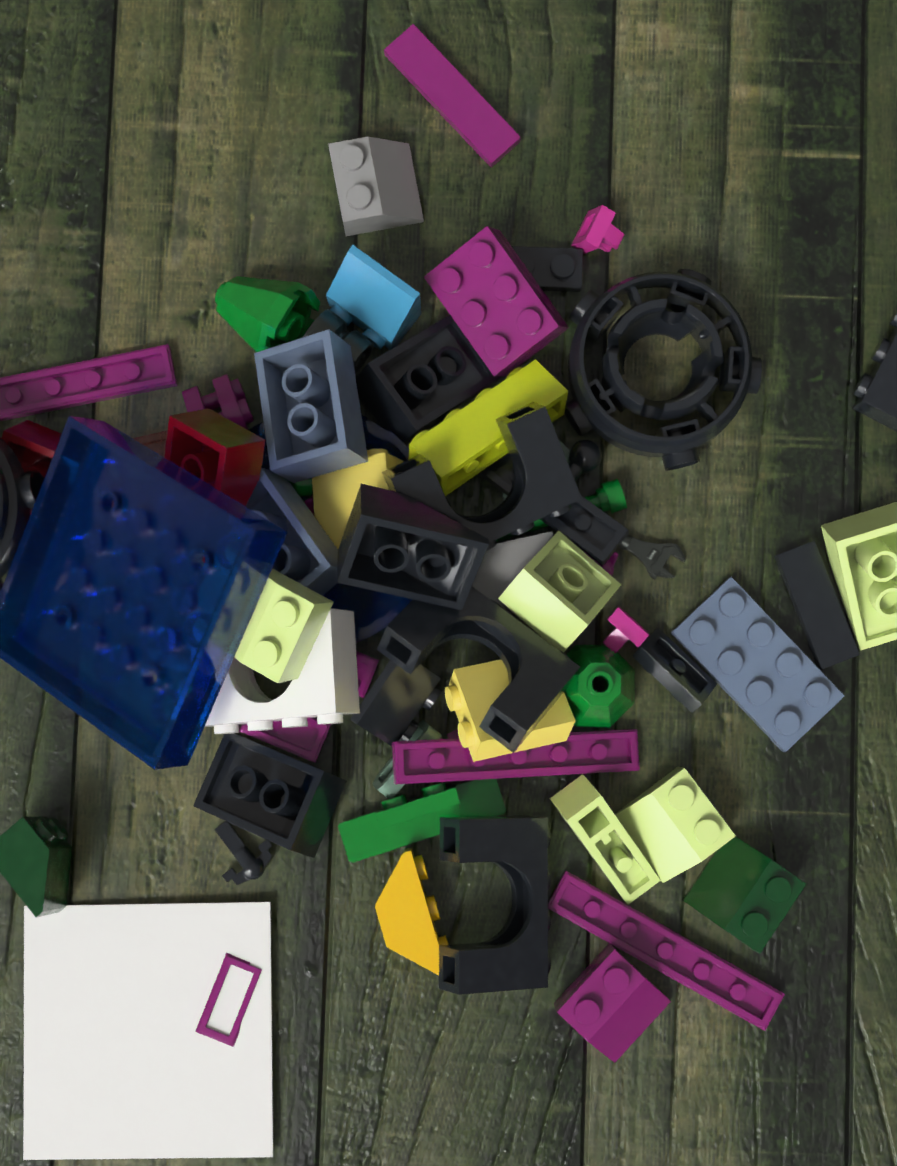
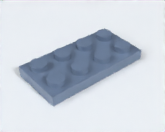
M732 577L723 582L670 632L782 752H787L844 697L840 690Z

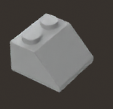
M362 137L328 144L346 236L424 222L409 143L374 137Z

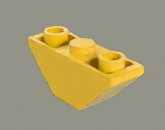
M408 848L401 854L376 901L375 909L386 947L439 975V945L449 944L446 935L441 937L437 935L434 921L441 918L434 895L426 897L422 884L423 880L429 879L423 856L414 857L412 848Z

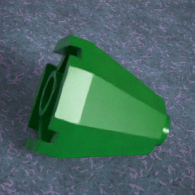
M236 276L221 284L215 295L216 311L255 353L302 338L314 322L310 318L311 309L318 312L320 301L311 288L299 282Z
M575 645L566 655L579 665L580 668L568 688L564 691L575 718L574 726L611 727L635 703V669L618 652L614 653L606 645ZM595 677H598L599 681L604 682V690L596 692L593 689L592 681Z

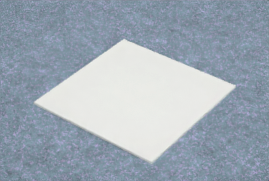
M271 902L66 905L59 913L35 917L29 908L24 906L23 1160L273 1157ZM226 953L248 961L250 965L262 969L242 1019L240 1032L234 1047L195 1032ZM230 965L206 1027L225 1035H230L254 973Z

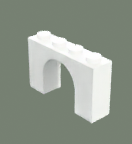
M330 609L299 678L292 680L285 692L274 700L268 698L260 690L255 680L253 669L239 662L198 627H192L197 726L214 727V734L239 733V725L247 724L248 731L272 730L273 722L282 721V728L308 726L307 718L316 717L317 724L343 723V715L360 713L354 611Z

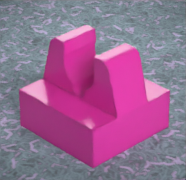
M604 205L588 211L571 247L583 249V254L598 248L605 252H610L612 248L618 249L625 234L611 224L616 212Z
M618 605L607 618L615 628L603 640V644L616 653L628 639L639 647L649 636V632Z

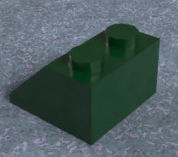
M47 816L22 817L0 836V873L35 917L59 913L66 907L72 847L66 841L69 834L63 825L53 817L49 820Z
M735 836L713 853L683 898V901L760 954L806 886V883Z

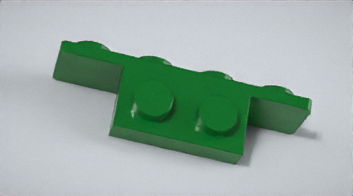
M471 780L449 788L446 787L445 782L436 783L422 788L423 796L407 801L405 794L382 801L383 809L341 822L338 825V829L349 862L354 863L440 835V817L498 816L504 814L506 808L497 780Z

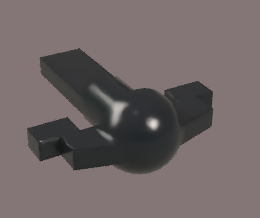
M225 821L215 829L216 833L243 868L238 874L233 868L222 875L225 881L230 882L233 880L236 885H240L249 880L260 878L274 857L269 851L273 847L272 843L269 840H265L260 844L258 848L262 854L256 858L229 822Z

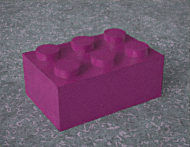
M490 226L482 229L424 276L429 286L493 376H507L511 371L522 365L569 329V326L501 231Z

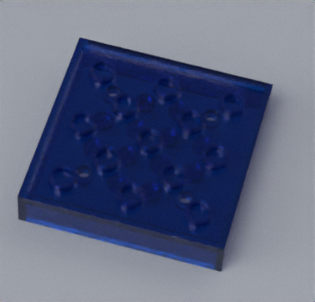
M69 416L0 592V658L154 770L187 766L287 535V531L105 421ZM203 556L205 557V565L202 562ZM155 673H156V677H157L156 682H155V680H154V674H155Z

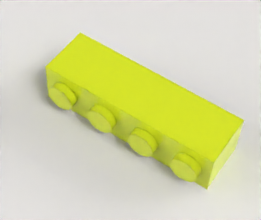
M535 359L523 368H515L504 381L494 388L482 390L473 402L461 410L459 408L452 410L444 418L443 422L431 430H423L418 433L409 444V459L422 455L430 460L442 491L447 496L509 453L496 422L497 418L535 402L546 407L551 422H554L564 415L568 390Z

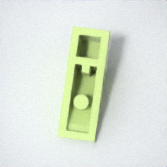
M583 774L550 798L627 905L661 881L604 798Z

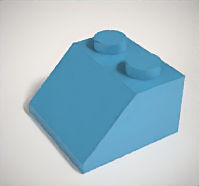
M352 245L326 294L328 304L332 307L330 311L344 320L347 326L352 322L364 331L362 334L374 343V347L381 350L385 346L391 350L398 346L421 315L420 293Z

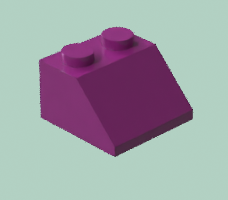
M609 943L554 1002L556 1012L587 1042L615 1063L671 1001Z

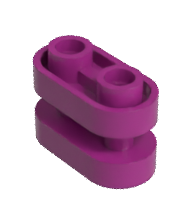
M224 374L212 379L215 392L202 396L198 386L182 391L187 412L208 408L214 410L221 407L222 412L218 414L249 430L248 423L254 421L247 404L246 395L238 378L231 381L229 375Z

